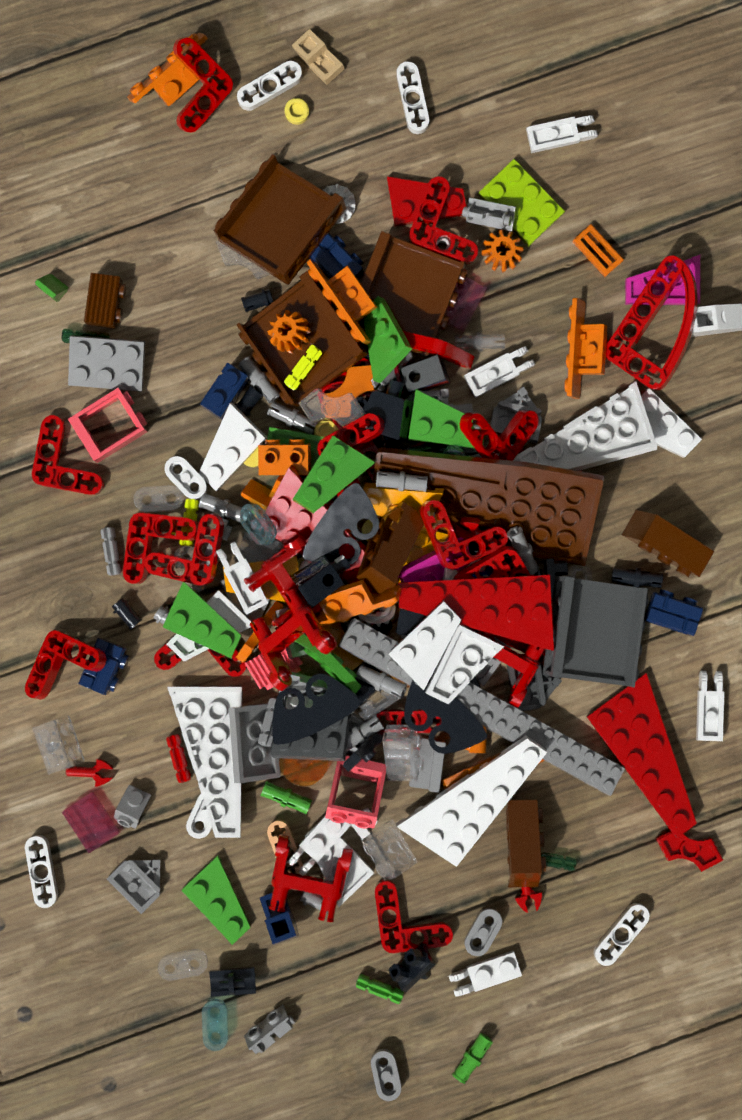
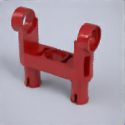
M302 534L283 545L284 548L262 562L259 570L244 579L246 585L251 584L248 586L251 592H255L256 589L269 580L274 583L282 597L284 594H287V591L294 588L298 589L282 564L302 551L301 548L307 544ZM299 591V594L302 600L304 601L305 605L311 608V606L307 603V601ZM319 603L312 608L314 614L322 609ZM288 607V611L271 621L273 627L277 626L275 630L292 617L293 613L290 607Z
M296 588L287 591V594L283 595L293 613L292 617L275 632L271 633L264 617L257 618L250 623V627L259 640L258 648L271 670L269 680L280 691L285 690L292 684V672L281 652L301 635L306 633L312 646H315L323 654H329L337 646L333 635L322 628L312 608L305 605Z
M480 630L476 631L475 633L504 646L494 658L521 672L510 690L512 693L508 699V704L518 708L527 693V686L539 667L538 660L545 648L530 645L526 653L521 655L497 642L494 634Z
M280 834L275 851L276 861L271 880L274 889L269 909L275 911L279 900L277 911L285 912L288 890L295 889L321 895L323 899L318 919L324 921L328 911L327 922H334L337 901L343 896L353 850L343 848L342 856L339 857L334 882L305 875L302 876L286 872L290 846H288L290 836Z

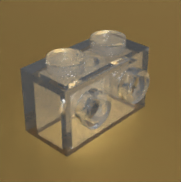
M387 725L382 738L387 781H417L419 772L424 769V758L419 754V750L422 747L421 735H417V731L411 729L408 725Z

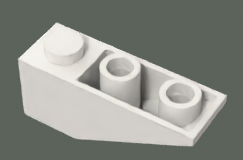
M742 304L710 305L697 307L691 337L742 331Z

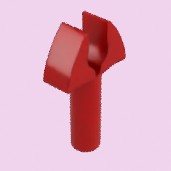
M471 517L461 518L460 524L470 528V530H464L457 525L456 533L458 537L465 539L481 532L478 528L480 519ZM494 537L483 540L485 544L489 542H496L498 544L497 539Z
M96 759L94 767L68 766L66 768V775L72 777H92L95 780V787L111 781L114 777H102L97 772L103 768L112 770L114 767L102 759Z
M521 887V895L514 897L517 904L528 913L525 902L529 895L534 900L537 911L541 904L542 892H535L531 887Z

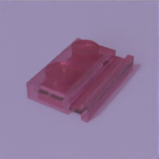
M466 277L464 284L459 283L456 291L459 294L457 303L454 308L450 307L447 314L450 317L448 325L464 332L487 287L477 284V282Z
M91 792L62 812L88 853H91L120 833L94 792Z

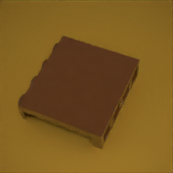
M272 154L268 160L261 164L256 176L247 182L240 197L231 203L230 210L226 215L217 221L213 231L219 242L289 285L347 208L342 196L334 193L332 196L279 164L276 156Z
M381 231L361 284L373 301L377 296L385 299L402 331L438 339L441 330L445 331L450 320V317L447 316L450 307L454 308L457 303L459 294L456 291L459 283L464 284L468 270L465 269V262L455 261ZM361 319L358 324L365 332L364 321ZM415 349L411 350L415 353L426 356L428 358H430L432 355V353H427Z
M308 271L299 276L301 279L299 283L248 322L237 324L240 330L238 335L246 345L250 344L254 350L252 353L254 359L260 365L263 364L267 369L265 374L273 385H278L281 390L279 393L280 397L287 405L291 404L296 407L300 406L368 355L360 342L357 343L349 332L351 328L338 317L335 312L337 308L333 302H329L321 292L323 288L319 282L316 283L311 278ZM285 310L291 311L292 314L299 312L302 318L304 317L308 320L306 327L310 328L311 333L305 335L309 342L301 343L302 350H298L295 347L294 353L279 351L277 346L271 344L270 340L272 337L267 332L273 329L270 321L276 322V314L284 316ZM310 345L316 346L323 352L322 356L318 361L315 360L313 362L315 365L304 380L301 379L299 381L301 384L298 388L292 390L284 383V380L289 374H293L292 369L303 355H307L306 351Z

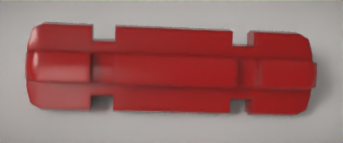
M179 734L168 736L166 741L168 747L171 748L169 752L174 770H177V781L179 783L191 780L190 771L186 768L188 764L183 747L180 746Z

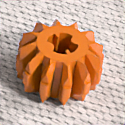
M502 229L499 230L498 237L494 233H490L489 238L491 241L484 240L483 242L487 249H483L481 255L489 256L485 259L484 263L488 265L493 262V271L497 269L498 265L501 266L502 273L506 272V265L513 270L516 267L515 262H521L522 260L519 253H522L524 249L521 246H516L520 243L519 237L514 240L511 239L512 231H509L507 237L504 236ZM499 247H505L504 251L508 250L505 256H501V252L497 253Z
M285 310L284 316L276 314L277 321H270L273 329L267 331L268 335L272 337L270 340L271 344L277 346V349L281 352L294 353L295 347L298 350H302L301 343L309 342L305 335L311 333L310 328L306 327L308 320L304 317L302 318L299 312L292 314L289 310Z

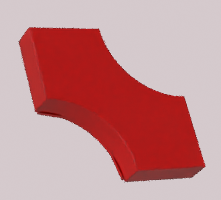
M669 830L655 838L667 861L686 859L693 862L701 872L723 861L711 837L703 840H694L682 834L675 838Z

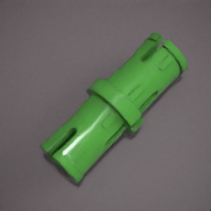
M266 781L260 795L280 803L281 807L285 808L287 806L304 814H307L312 799L292 792L290 788L284 789Z
M480 1033L470 1049L464 1052V1058L452 1073L453 1077L459 1082L466 1084L475 1068L482 1064L481 1060L493 1044V1041Z

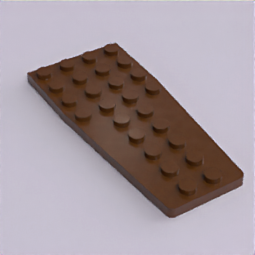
M392 448L378 449L372 483H376L377 471L399 474L400 471H404L408 475L428 476L426 490L444 489L440 502L445 507L457 539L459 538L456 533L457 525L464 530H470V528L460 524L461 518L480 519L478 528L481 531L490 527H501L507 533L513 527H521L527 543L532 545L534 557L542 559L554 558V561H564L581 566L586 565L604 482L603 475L529 462ZM434 513V518H435L436 523H431L432 527H433L435 524L443 523V520H437V519H436L435 513ZM443 527L437 530V532L448 534L447 530ZM493 532V537L498 539L500 538V534H495ZM508 537V541H507V544H506L505 546H511V547H513V546H512V543H511V541H510V539H509V537Z

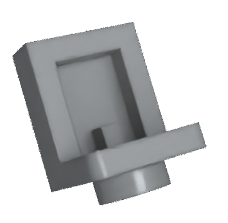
M128 785L115 810L114 819L124 827L136 829L151 795Z

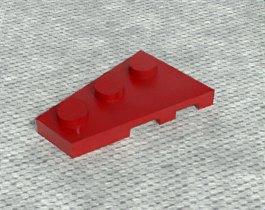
M387 177L394 227L413 224L428 183ZM442 185L432 186L435 191L431 200L441 204V201H437V197L440 191L445 192V190L442 189ZM449 188V194L439 219L463 216L462 212L464 207H466L463 189ZM431 205L425 206L422 210L423 215L427 218H433L437 214L435 207Z

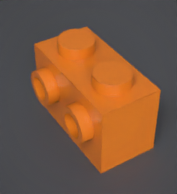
M265 439V444L258 445L259 475H285L291 465L295 467L298 475H308L311 471V444H304V439H289V444H280V439Z

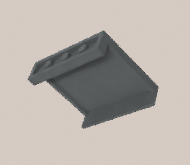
M556 576L552 600L554 651L546 649L543 675L635 687V682L639 676L637 668L638 659L642 653L641 636L645 629L644 613L649 600L647 595L648 588Z

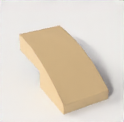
M310 29L292 44V48L326 85L345 69L343 64L327 49L325 43Z

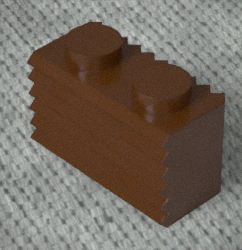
M99 273L90 274L84 322L87 325L116 329L117 323H121L123 310L119 308L120 299H124L126 294V284H123L121 277Z

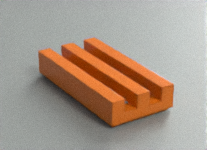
M592 224L572 241L604 277L609 275L611 271L624 261ZM589 232L615 259L614 263H612L611 260L590 239V237L587 235ZM581 239H583L591 247V249L601 258V260L608 266L607 269L583 244Z

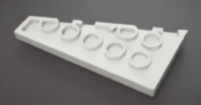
M637 382L629 385V388L622 393H616L601 406H595L563 426L564 429L556 434H550L540 444L533 448L529 447L521 452L513 461L579 471L657 450V443Z
M167 687L215 838H241L242 783H234L229 708L242 706V687Z
M525 735L503 750L495 759L489 763L485 762L479 766L480 769L471 775H466L436 795L434 800L414 810L415 812L406 819L402 818L396 822V827L457 867L546 755V749Z

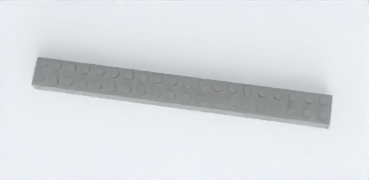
M353 618L338 647L409 686L411 685L413 679L389 655V652L398 642ZM469 683L456 696L486 729L512 743L527 735L546 749L547 753L542 758L544 761L609 796L612 795L625 770L622 766L472 683Z

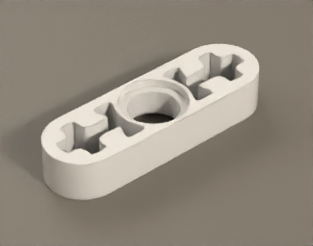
M287 61L241 87L237 93L240 107L247 111L254 110L299 84L302 79L300 65L294 61ZM286 70H296L295 78L285 77L287 75ZM278 74H280V78L285 77L283 79L284 85L282 86L280 84L279 78L276 76ZM273 80L276 82L277 87L274 91L267 92L263 89L264 82ZM259 86V91L263 97L260 98L258 93L252 97V103H249L247 100L243 102L245 99L244 94L248 93L251 96L257 93L255 87Z
M403 62L397 68L396 77L407 127L414 134H422L428 129L429 115L419 71L414 63ZM405 69H408L410 73H414L411 75L412 85L408 87L406 76H401L404 74ZM410 92H416L420 96V100L416 104H410L406 100V95ZM414 110H418L419 119L424 120L421 127H417L416 123L412 124L415 119Z
M35 835L27 840L25 853L34 901L39 907L48 908L57 901L58 889L49 841L42 835ZM35 840H37L38 844H43V848L40 849L39 853L40 858L46 856V860L40 859L33 862V859L38 857L37 851L31 848L35 844ZM43 864L48 868L47 877L39 878L35 874L37 865ZM50 880L51 884L46 885V892L51 893L52 897L46 902L45 898H40V895L44 892L43 885L38 887L37 883H45Z
M640 903L629 905L594 948V957L601 965H612L648 923L650 915L644 905ZM642 909L641 915L643 918L633 921L632 925L636 928L632 930L623 921L627 919L630 923L634 918L632 911L636 910L638 912ZM620 927L628 930V937L624 941H618L615 938V931ZM611 938L620 947L616 950L613 946L609 951L611 957L609 959L607 957L601 959L602 954L600 950L602 948L607 950L611 946V943L608 942V939Z

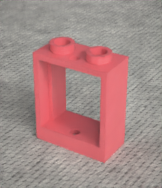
M116 388L68 419L96 463L101 462L147 433L144 426L148 423L141 412L135 413L131 406L135 402L128 391L123 393L122 390ZM120 400L137 429L101 451L84 421Z
M362 760L348 772L343 767L345 761H337L325 818L331 819L335 823L346 822L355 824L363 829L375 828L388 764L374 761L366 763ZM340 776L377 783L371 813L334 805Z

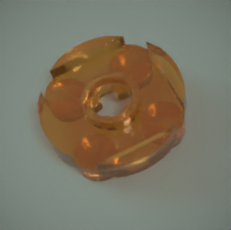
M279 758L282 774L297 786H311L323 778L329 765L327 760H311V763L307 764V768H302V765L297 763V759Z

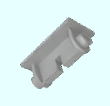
M470 197L468 207H464L462 215L466 217V222L513 231L516 206Z
M284 1005L271 1011L263 1021L251 1027L247 1034L244 1035L249 1050L252 1049L255 1054L263 1053L276 1042L271 1036L273 1033L281 1038L293 1028V1024L296 1022L291 1015H287Z

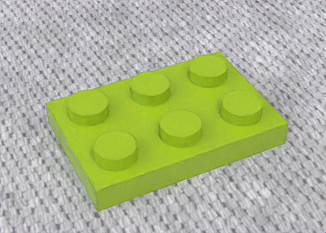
M515 159L478 193L483 200L516 206L513 231L528 247L565 212Z

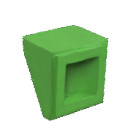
M47 274L35 281V285L56 302H59L69 289L52 274Z

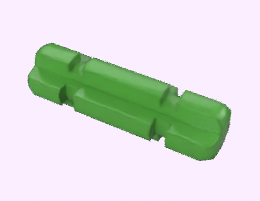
M360 974L356 981L358 989L363 991L367 989L369 993L386 1000L389 998L391 1002L400 1004L403 999L404 991H401V989L396 987L392 989L391 985L376 979L370 980L366 975Z

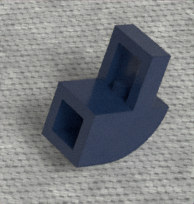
M272 893L260 897L266 916L265 923L272 944L277 945L298 937L297 924L288 900H286L285 912L277 911L279 900L275 911L269 909Z

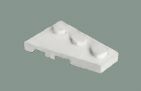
M648 388L641 395L657 445L682 458L686 457L702 439Z
M233 403L229 404L199 471L201 477L215 491L219 490L253 454L258 445L268 438Z
M219 590L207 602L239 633L250 628L251 621ZM178 634L167 643L184 662L209 649Z
M442 601L389 652V655L423 690L454 635L461 618Z
M458 625L425 693L449 704L504 646Z
M315 826L305 835V838L315 828ZM342 837L336 841L318 862L325 880L334 882L339 857L342 856L343 848L352 849ZM354 850L350 869L346 876L343 896L337 901L338 908L374 874V871Z

